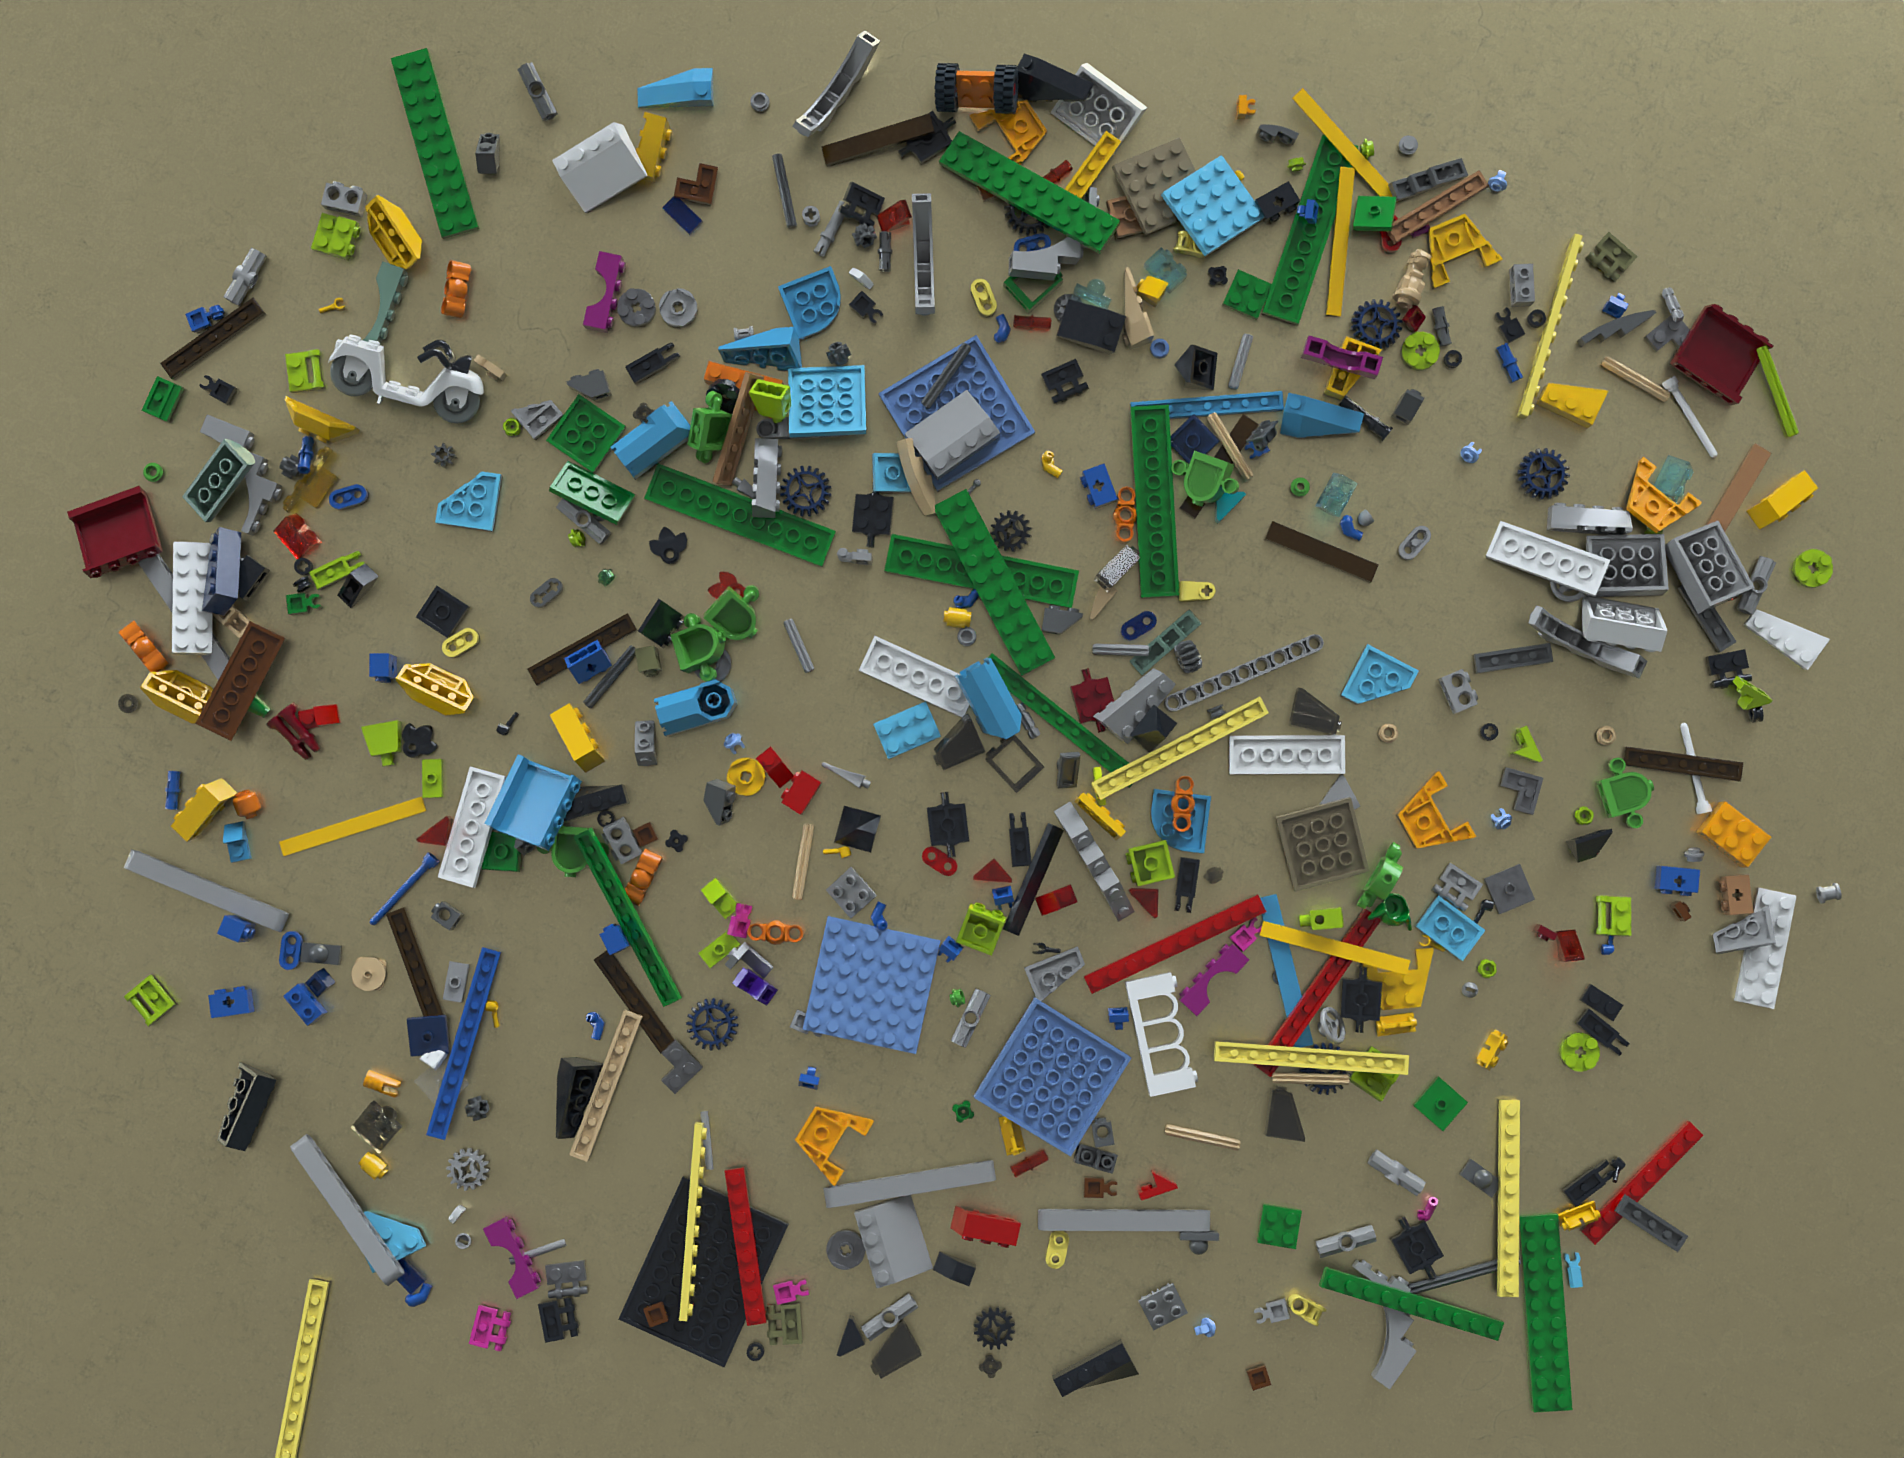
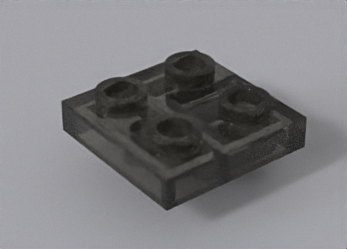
M374 1100L351 1128L376 1152L380 1153L402 1128V1125L395 1120L397 1113L392 1107H381Z

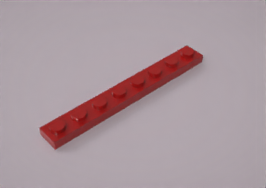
M1687 1121L1599 1210L1601 1217L1597 1221L1584 1225L1580 1231L1596 1245L1623 1218V1216L1614 1211L1623 1196L1627 1195L1638 1202L1704 1135L1690 1121Z
M744 1167L725 1170V1178L747 1326L767 1323L745 1169Z

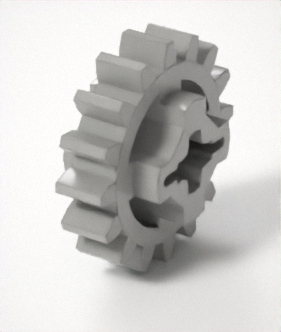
M468 1148L467 1152L461 1149L460 1155L455 1152L453 1154L455 1159L450 1158L448 1160L451 1166H447L446 1169L451 1170V1173L447 1177L453 1178L451 1184L458 1183L457 1189L464 1186V1191H467L470 1186L474 1190L476 1189V1184L478 1186L483 1184L481 1179L486 1180L488 1178L484 1173L490 1171V1169L485 1168V1165L489 1162L482 1160L485 1155L479 1156L478 1149L474 1153H472V1148ZM469 1156V1159L465 1162L459 1160L462 1157ZM476 1162L479 1163L480 1169H478ZM470 1164V1168H469V1169H470L471 1171L466 1174V1168H464V1167H466V1166H468V1165ZM456 1169H457L458 1172H459V1175H460L459 1177H458L457 1174H456ZM469 1177L477 1178L475 1181L466 1182Z

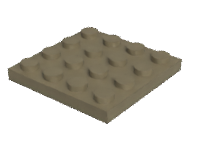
M1180 138L1113 165L1112 169L1144 235L1179 221L1161 194L1196 171Z
M1351 797L1276 817L1295 892L1370 872Z

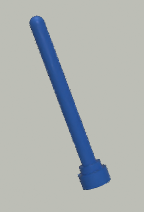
M428 852L423 857V864L370 919L371 925H376L428 869L435 868L438 865L439 860L433 854Z

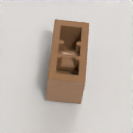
M1749 875L1722 876L1721 881H1719V890L1723 895L1721 909L1724 914L1753 913ZM1738 893V896L1732 897V894Z

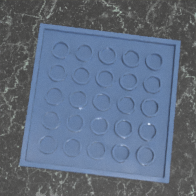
M977 335L964 342L971 347V351L929 409L924 407L921 401L962 344L878 393L905 439H907L905 435L907 431L966 390L973 396L1000 431L999 438L939 480L936 479L923 460L924 470L927 475L932 476V483L937 492L1035 434V430ZM914 448L915 456H916V457H921V456L919 455V453L916 451V449Z
M828 916L803 1030L916 1054L941 940L890 929L882 931L872 925Z
M1034 997L973 1097L1071 1157L1132 1057Z

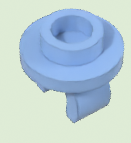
M1499 170L1495 177L1489 179L1488 184L1492 190L1498 192L1506 189L1507 182L1504 180L1506 172Z
M1473 442L1463 447L1460 452L1463 460L1468 463H1475L1482 452L1481 449L1476 451L1472 447L1474 445Z
M732 733L725 738L724 746L727 749L730 748L733 754H737L734 747L740 745L744 749L745 745L741 741L740 734Z
M1500 808L1499 811L1502 816L1497 818L1494 814H1491V818L1497 829H1506L1511 825L1512 816L1506 814L1505 810Z
M1204 1318L1201 1321V1326L1195 1327L1194 1330L1196 1335L1205 1334L1207 1337H1212L1215 1334L1216 1326L1211 1319Z

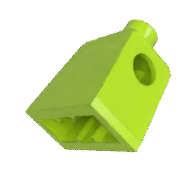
M757 379L749 391V395L758 413L762 416L771 417L774 423H780L791 408L790 386Z
M396 720L362 726L361 729L370 755L373 757L381 756L382 767L394 765L392 754L402 751L401 721Z
M1342 907L1310 910L1309 915H1299L1300 927L1312 926V930L1344 927ZM1323 916L1324 922L1318 923L1316 917Z

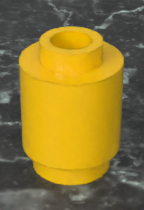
M949 607V611L944 613L943 622H947V626L970 627L972 612H968L967 609Z
M367 1152L358 1163L361 1169L374 1180L377 1178L381 1180L388 1172L386 1169L388 1165L374 1153Z

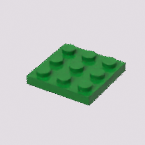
M578 394L546 441L590 472L595 473L611 450V446L616 443L626 426Z

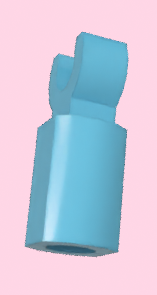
M1575 1252V1259L1573 1261H1570L1569 1254L1564 1255V1260L1569 1265L1567 1271L1570 1288L1583 1287L1581 1267L1578 1266L1581 1258L1577 1252Z

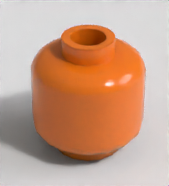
M249 789L236 793L235 798L232 800L239 817L253 818L257 816L256 812L261 809L257 794L250 792Z

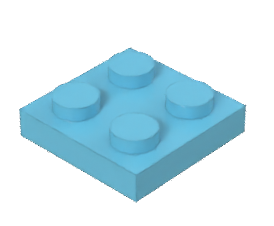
M873 453V492L910 493L911 490L902 468L899 453Z

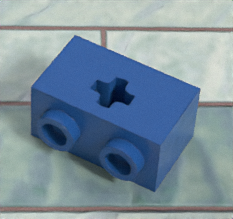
M1105 463L1082 472L1083 476L1080 479L1083 487L1088 489L1087 499L1090 506L1094 505V508L1098 509L1117 502L1118 498ZM1095 483L1102 485L1101 491L1094 489Z
M598 640L564 658L568 669L578 684L590 680L591 677L606 671L612 666L607 653Z
M369 653V677L375 678V681H379V683H391V679L397 677V656L389 653Z
M1656 866L1655 889H1660L1663 894H1672L1673 891H1680V895L1692 896V893H1698L1700 870ZM1674 879L1680 880V884L1674 883Z
M226 915L217 934L238 943L249 942V939L252 940L256 933V929H254L256 924L236 915Z
M616 923L603 928L604 932L599 934L609 955L616 954L631 946L621 926H616Z
M304 983L297 984L283 996L307 1026L313 1025L328 1013Z
M245 986L233 988L234 992L227 993L226 989L214 990L213 995H208L211 1018L255 1012L252 989L245 990ZM234 999V1003L228 1004V1000Z

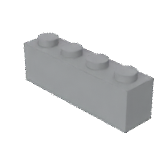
M755 438L752 517L775 518V513L779 512L780 500H776V493H780V482H777V475H781V464H777L778 457L782 455V446H778V439Z
M1554 503V505L1548 508L1547 531L1626 535L1633 530L1630 513L1623 511L1622 507H1612L1611 510L1604 509V506L1585 508L1583 504H1574L1573 507H1568L1566 503Z

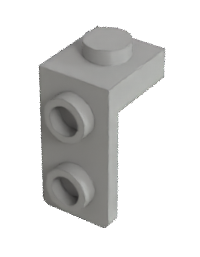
M653 720L635 722V756L638 766L657 765V756L654 748L655 724Z
M746 942L738 949L734 947L727 955L729 960L725 963L731 970L741 959L762 978H765L773 969V966Z

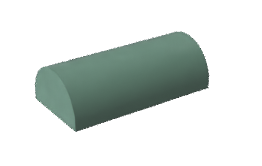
M224 439L182 497L205 522H212L255 464L254 457L240 444Z

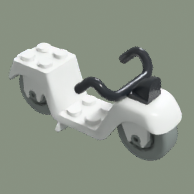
M349 335V337H345L343 340L338 339L334 352L328 361L329 363L333 360L330 368L331 380L334 386L343 394L361 396L373 388L375 394L379 395L377 404H381L384 397L416 406H425L433 401L437 414L450 423H464L473 418L480 405V394L484 393L481 378L469 370L472 356L465 355L456 360L451 347L444 340H435L423 347L424 353L417 356L420 363L436 356L445 367L424 392L419 391L420 389L415 386H408L407 388L400 386L401 383L396 381L386 382L384 347L378 341H362L361 337L356 335ZM441 347L444 350L445 354L441 350L436 348Z

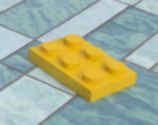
M1083 792L1074 802L1115 840L1124 835L1126 831L1123 828L1125 826L1118 819L1114 821L1109 816L1111 813L1105 807H1099L1095 803L1096 799L1091 794Z

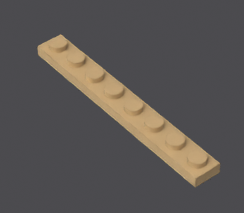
M628 1010L623 1011L569 1154L570 1156L586 1162L589 1161L643 1016Z

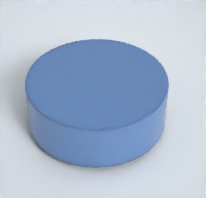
M1164 339L1154 340L1150 346L1151 354L1158 359L1166 357L1169 353L1167 341Z

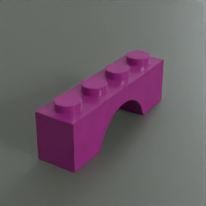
M599 251L595 270L605 279L606 292L598 303L587 306L583 321L585 329L608 333V329L613 326L614 318L611 317L612 311L617 308L618 299H615L617 291L620 292L622 285L620 275L624 273L626 262H624L621 255Z
M1310 335L1305 341L1301 355L1302 359L1374 380L1378 376L1383 360L1382 356L1368 352L1345 350L1332 345L1327 340Z
M1225 944L1219 950L1220 955L1216 960L1212 958L1206 964L1207 969L1204 973L1199 972L1192 981L1194 983L1190 988L1186 986L1179 993L1181 997L1178 1000L1195 1016H1198L1210 1003L1207 996V986L1210 979L1217 973L1224 971L1237 974L1249 961L1235 945L1230 944L1228 946Z
M506 1216L484 1227L483 1230L491 1246L503 1247L513 1255L515 1259V1272L508 1283L516 1299L538 1289L541 1279L538 1273L534 1272L531 1267L533 1263L528 1254L524 1255V1244L522 1239L517 1237L514 1232L516 1229L514 1222Z

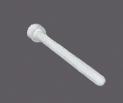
M1676 376L1671 377L1662 383L1664 389L1672 392L1710 457L1716 458L1718 456L1717 451L1678 389V379Z
M1682 723L1680 728L1686 754L1695 756L1688 725ZM1692 775L1698 803H1696L1697 807H1695L1697 814L1711 812L1712 807L1708 800L1706 801L1700 776Z

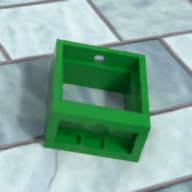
M1061 272L1057 274L1053 280L1054 283L1033 302L1014 283L1020 277H1008L1004 281L1003 286L1030 313L1063 283V275Z

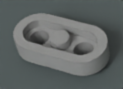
M1418 526L1413 529L1399 545L1398 553L1400 557L1405 560L1413 559L1429 542L1431 538L1430 530L1425 526ZM1422 533L1423 539H1418L1417 534ZM1405 547H1409L1411 549L1410 554H1407L1405 552Z

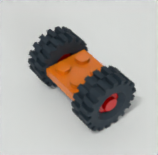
M938 63L934 88L937 112H957L959 107L994 108L995 113L1015 114L1019 88L1017 65L997 64L996 71L993 72L960 71L958 63Z

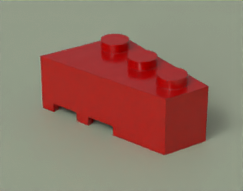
M955 1206L950 1229L960 1234L962 1239L967 1241H973L975 1238L980 1239V1242L991 1245V1242H996L998 1246L1009 1248V1245L1016 1246L1021 1223L1015 1219L994 1214H983L976 1210H973V1212L967 1211L959 1206Z

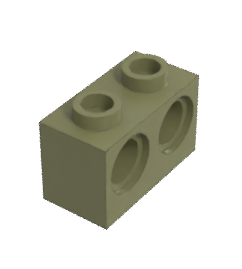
M653 645L635 649L638 671L646 677L657 676V672L662 671L658 648Z

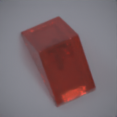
M451 816L444 817L416 840L420 843L447 846L453 819Z
M992 859L973 876V880L1012 883V878L995 859Z
M1129 888L1127 890L1153 919L1158 917L1159 889Z
M1576 930L1556 931L1558 934L1556 940L1559 961L1584 960L1585 957Z

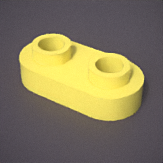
M985 279L974 280L971 284V293L979 313L983 316L993 315L996 312L997 303L989 283ZM983 287L984 291L978 292L977 288ZM989 304L991 308L985 310L984 305Z
M465 628L443 642V653L449 657H457L477 645L479 635L474 629ZM468 635H472L473 639L470 642L466 640ZM451 645L456 646L455 651L450 650Z
M1053 1231L1049 1237L1045 1259L1047 1265L1053 1269L1062 1267L1065 1262L1069 1244V1237L1065 1231ZM1059 1236L1063 1238L1061 1243L1056 1242V1238ZM1058 1256V1262H1053L1052 1257Z

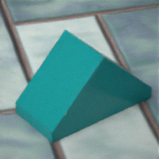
M1224 492L1222 497L1215 502V522L1218 524L1245 497L1246 493L1236 492L1235 494H1228Z

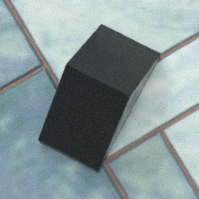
M849 1316L836 1356L841 1357L865 1345L866 1341L854 1316Z

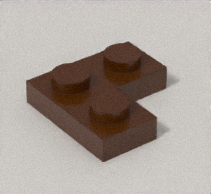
M699 163L696 181L677 177L674 198L711 205L718 167Z

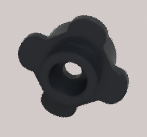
M1225 266L1210 267L1208 270L1210 274L1209 283L1212 286L1219 283L1225 285L1228 282L1226 277L1227 268Z
M672 830L670 832L671 836L666 840L665 845L674 848L676 852H681L684 843L688 841V837L679 834L677 830Z

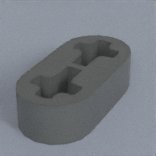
M556 578L547 580L531 594V604L537 608L545 607L563 591L562 582ZM552 582L554 584H559L557 585L558 590L556 592L554 590H551L549 593L547 592L549 589H551L550 584ZM544 593L546 594L542 598V603H535L536 595L542 596Z

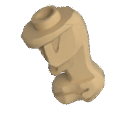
M1417 249L1411 253L1408 259L1406 274L1400 280L1392 298L1400 307L1410 309L1412 305H1418L1421 301V293L1425 286V283L1422 282L1424 276L1422 270L1428 267V262H1430L1432 257L1423 250Z

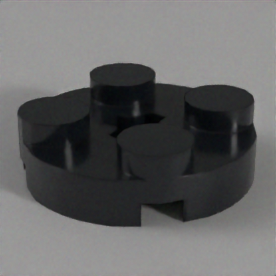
M718 379L713 384H710L706 396L711 391L721 394L722 403L720 409L733 414L740 389L731 380Z

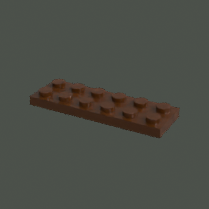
M249 621L195 724L232 741L285 638Z

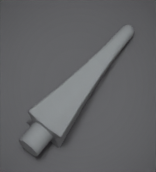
M736 477L732 483L738 487L737 491L753 498V487L745 478L742 481Z
M822 763V767L840 775L860 789L861 786L868 789L871 784L870 781L865 779L866 776Z

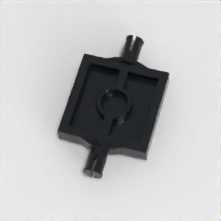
M931 111L930 115L935 133L906 142L907 145L898 150V153L903 157L912 152L921 164L949 147L952 140L948 135L947 129L956 124L955 119L951 117L942 122L937 118L934 111Z
M873 485L872 493L867 495L856 494L852 525L853 533L867 535L866 547L874 548L875 536H891L894 497L882 496L879 492H873Z
M941 792L942 804L927 808L931 846H947L948 858H951L950 850H952V857H956L954 845L969 842L965 803H949V792H945L946 800L944 799V792Z
M1360 966L1359 978H1343L1341 1018L1355 1020V1032L1359 1033L1360 1025V1033H1364L1365 1021H1380L1382 981L1367 979L1368 967H1364L1363 974V966Z
M1405 1216L1402 1219H1398L1403 1231L1390 1240L1408 1273L1412 1274L1418 1270L1425 1269L1429 1279L1436 1277L1437 1275L1431 1265L1436 1260L1444 1257L1427 1223L1423 1221L1415 1226H1410Z

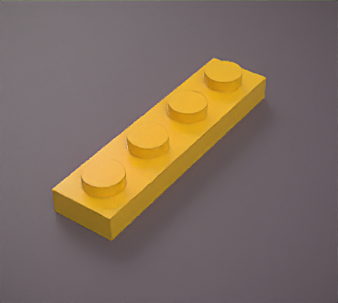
M1105 131L1065 190L1082 198L1121 141L1108 131Z

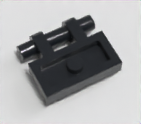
M850 182L843 198L849 205L848 207L841 205L838 212L844 214V217L848 219L852 218L858 221L860 225L865 223L868 227L874 226L875 221L869 218L871 214L879 215L885 198L854 182ZM856 206L864 210L862 215L855 212Z
M1076 359L1041 374L1048 392L1055 389L1057 391V395L1051 397L1054 404L1060 401L1061 403L1065 402L1067 398L1081 395L1083 391L1089 389L1086 382L1079 385L1078 379L1084 377ZM1072 383L1073 388L1063 391L1062 386Z
M1745 649L1706 657L1709 675L1717 674L1718 680L1712 681L1713 688L1720 687L1724 689L1728 688L1729 685H1734L1732 681L1736 676L1741 677L1747 682L1752 681L1751 674L1744 675L1742 673V669L1749 668ZM1734 671L1735 677L1726 678V672Z
M571 1297L563 1298L565 1306L559 1307L558 1299L538 1304L545 1343L565 1339L564 1331L570 1330L571 1337L578 1336L577 1328H579L578 1321L575 1320V1305L572 1304ZM562 1313L567 1314V1324L562 1323Z

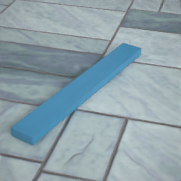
M1282 391L1130 403V407L1169 405L1170 419L1190 418L1193 414L1197 417H1208L1214 412L1218 416L1284 410Z
M1277 894L1261 897L1260 899L1266 910L1265 913L1261 914L1262 920L1284 926ZM1267 938L1287 1018L1302 997L1290 946L1288 943ZM1309 1024L1293 1045L1294 1047L1301 1048L1313 1045Z

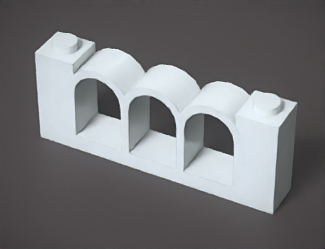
M1171 972L1126 981L1125 985L1149 1096L1152 1097L1196 1087L1195 1082H1198L1196 1070L1192 1071V1068L1188 1067L1190 1063L1187 1050L1179 1045L1184 1037V1030L1182 1025L1173 1018L1178 1011V1002L1171 994L1175 992V987H1178L1176 976H1172ZM1158 995H1166L1171 999L1173 1008L1167 1016L1142 1021L1138 1004L1139 999ZM1162 1022H1173L1177 1025L1178 1036L1174 1042L1148 1048L1144 1026ZM1177 1048L1182 1051L1184 1062L1180 1068L1153 1074L1149 1053Z

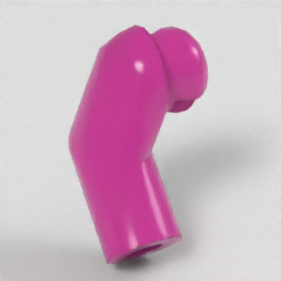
M1430 1197L1424 1210L1418 1211L1417 1218L1425 1222L1430 1220L1438 1205V1199Z

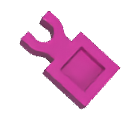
M736 904V916H731L728 935L741 938L747 937L751 921L747 918L751 913L752 906Z
M1256 917L1250 920L1248 927L1243 924L1229 937L1242 952L1257 939L1254 934L1261 932L1262 925L1258 929L1254 927V923L1258 920Z
M806 1279L799 1281L796 1285H793L792 1280L774 1284L773 1288L777 1305L796 1301V1295H809V1290L802 1291L800 1289L801 1285L807 1284Z

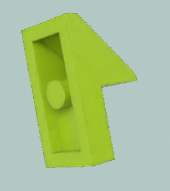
M1736 676L1732 681L1737 686L1736 690L1742 695L1737 703L1743 710L1767 705L1773 701L1764 691L1739 676Z
M1523 726L1516 729L1518 733L1516 738L1519 744H1523L1524 747L1510 754L1534 763L1543 761L1528 727Z
M714 878L701 889L710 904L719 911L724 919H727L736 911L737 902L717 878Z

